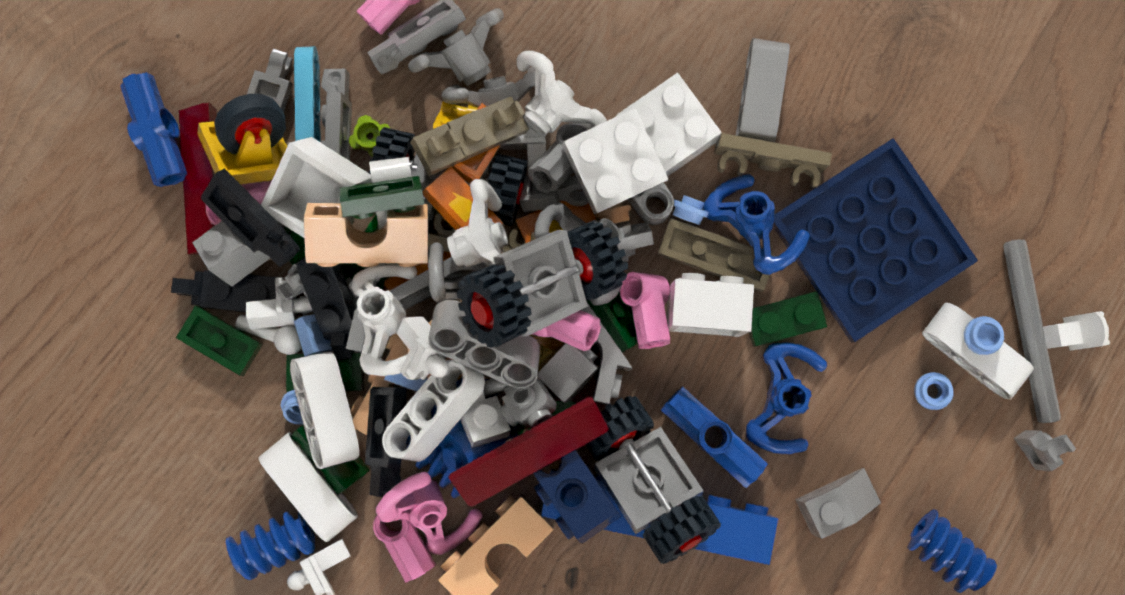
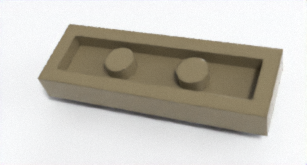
M670 218L657 255L718 277L744 278L743 284H753L754 290L760 292L765 290L769 275H765L755 269L753 264V247Z

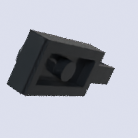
M225 168L214 174L201 195V200L254 253L258 250L268 255L279 267L293 259L300 250V247L289 234H285L284 228Z
M306 259L301 260L296 268L321 333L323 332L326 340H331L330 346L337 360L351 359L355 351L346 349L356 307L340 263L333 267H322L316 263H306Z
M195 271L194 280L173 278L171 293L192 296L191 305L200 306L204 309L246 312V302L276 299L275 278L277 277L248 274L234 286H230L211 271Z
M372 387L370 389L365 465H370L371 469L369 491L371 496L383 497L395 485L401 482V459L391 457L385 452L382 438L386 428L405 407L407 388Z

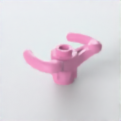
M426 472L413 474L395 485L383 496L376 506V514L382 522L389 523L404 519L411 522L414 527L422 530L425 533L428 551L436 555H442L463 543L476 530L483 516L480 510L473 509L469 512L465 521L453 533L443 536L441 521L447 514V506L437 482L433 481Z

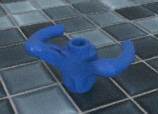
M750 174L733 177L720 184L704 202L703 210L709 212L707 219L729 222L738 230L740 235L753 247V264L757 271L769 275L783 270L795 262L802 254L810 238L809 232L799 230L786 251L779 256H771L769 233L773 229L774 203L770 201L765 193L759 191L745 193L740 197L739 202L722 203V200L738 190L749 188L755 182L754 177ZM760 239H762L763 248H760Z
M789 342L772 343L766 348L763 358L771 373L767 399L763 412L755 419L750 420L746 425V436L750 442L763 450L777 454H794L807 450L808 441L804 438L777 440L770 438L766 431L786 416L792 417L804 414L809 409L808 404L812 396L810 389L802 385L801 380L793 377L784 358L788 356L798 358L819 372L827 368V362L815 351L803 345ZM784 392H788L791 396V401L787 405H785L787 401H783ZM772 412L776 413V414H775L772 418H770L768 421L766 420L767 418H769V417L772 415Z

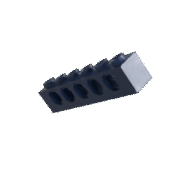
M502 391L491 396L485 397V399L497 396L498 401L502 407V398L506 395L505 391ZM509 424L511 431L509 437L504 438L505 442L521 435L525 427L520 424L512 427ZM574 450L561 457L562 464L557 472L546 474L543 468L534 472L533 474L539 481L534 486V489L546 506L553 503L561 516L555 521L569 540L575 536L583 544L621 516L578 452ZM572 488H581L584 492L582 502L576 507L566 506L564 501L566 493Z

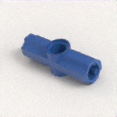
M146 72L131 74L123 78V83L120 87L132 119L127 126L128 134L134 145L143 152L153 184L163 187L184 181L185 176L188 174L175 139L180 134L179 127L173 115L164 107L154 76Z
M683 386L661 408L660 411L744 488L755 482L764 472L768 463L741 440L728 424L719 420ZM711 426L718 427L723 434L722 442L714 448L709 447L704 439L706 430Z

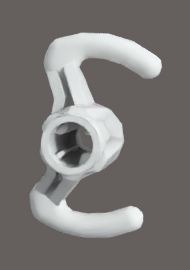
M523 51L517 56V68L519 71L525 72L530 66L535 69V96L524 107L526 111L523 118L527 125L536 133L542 136H546L548 132L553 133L561 122L577 123L589 130L607 121L600 111L583 107L574 102L572 98L574 96L573 90L564 82L555 80L553 64L546 56L535 51Z
M475 179L470 184L473 203L469 224L455 230L453 235L447 238L451 256L459 267L465 265L468 268L482 262L487 266L495 264L493 257L504 253L503 246L508 245V238L500 222L494 223L491 218H488V208L491 211H498L501 209L502 202L489 183L483 179Z
M380 263L374 267H367L353 277L352 290L355 295L359 296L356 303L359 311L358 318L363 322L365 332L359 361L363 371L369 375L388 376L400 374L408 355L406 354L389 361H384L381 358L389 336L397 333L402 319L406 318V312L403 305L389 290L383 291L379 287H374L373 283L377 279L384 277L413 279L417 275L415 266L402 267L397 263Z

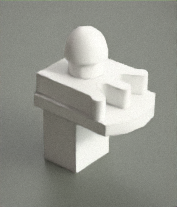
M529 127L526 134L501 144L500 148L504 150L527 149L529 173L530 167L546 152L545 136L536 133Z
M282 277L275 278L276 288L287 282ZM277 291L276 299L246 302V320L250 329L295 326L294 320L297 319V313L304 315L313 311L306 296H300V298L295 296L288 301H284Z
M1100 311L1063 318L1064 323L1043 326L1047 349L1069 346L1071 351L1109 345V327L1103 317L1104 313Z
M423 316L403 318L396 333L410 350L400 371L404 377L410 380L420 378L425 380L429 374L433 377L442 378L448 373L449 366L445 360L446 356L436 352L429 345L428 337L431 326Z
M343 539L300 561L302 570L294 571L289 575L287 579L288 587L292 590H301L306 584L310 583L315 595H322L324 593L335 595L324 571L351 556Z

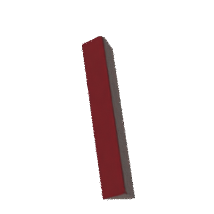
M210 102L179 110L181 157L188 174L183 181L188 255L199 254L192 242L215 226L210 223L206 214V204L201 200V195L215 172L198 136V123L213 122L216 119L217 109Z
M587 397L450 473L448 477L466 504L470 507L475 506L605 434L608 431V426L593 398Z

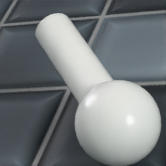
M240 315L237 318L235 324L237 329L274 342L277 350L283 354H295L302 349L295 326L250 329L246 316Z

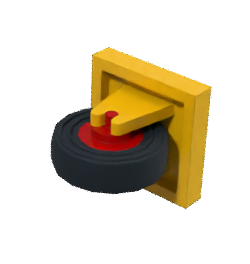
M252 93L238 96L219 110L215 121L198 123L199 139L215 173L225 168L240 184L270 181L273 179L287 148L283 139L286 130L285 115L273 98L264 94Z

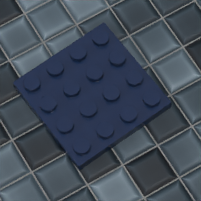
M894 138L774 215L773 228L787 248L792 244L799 230L809 232L810 238L802 254L796 259V262L815 290L818 291L819 296L851 343L861 339L978 261Z

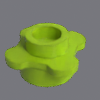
M368 115L361 116L354 128L353 135L349 137V144L353 149L361 148L373 157L372 151L374 146H376L377 136H380V131L383 127L390 128V126L385 123L380 125ZM372 133L374 137L370 140L367 139V135Z

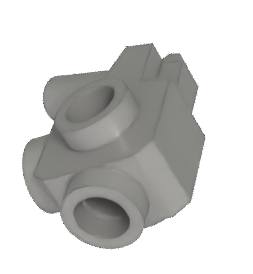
M493 378L485 381L483 390L485 397L505 391L506 395L502 398L505 404L500 407V411L512 427L520 424L525 428H533L553 417L551 413L555 411L557 404L544 383L538 378L532 386L527 388L510 387Z

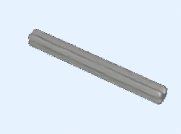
M1022 239L1012 240L1004 243L1003 248L1025 359L1034 367L1033 372L1029 376L1036 417L1039 423L1057 422L1061 419L1043 331L1027 242Z

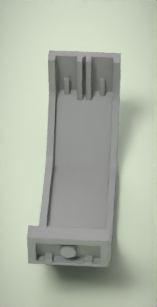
M450 257L443 261L444 279L464 277L485 268L487 265L482 262L468 268L465 265L459 267L453 258ZM428 270L390 290L403 305L404 310L431 297ZM587 303L588 307L582 309V311L596 316ZM356 309L346 349L362 353L365 332L363 322L358 318L359 311ZM600 322L601 330L598 339L594 342L600 353V369L597 373L593 400L596 403L607 405L610 403V398L616 399L619 396L623 375L616 374V369L629 371L632 369V366Z

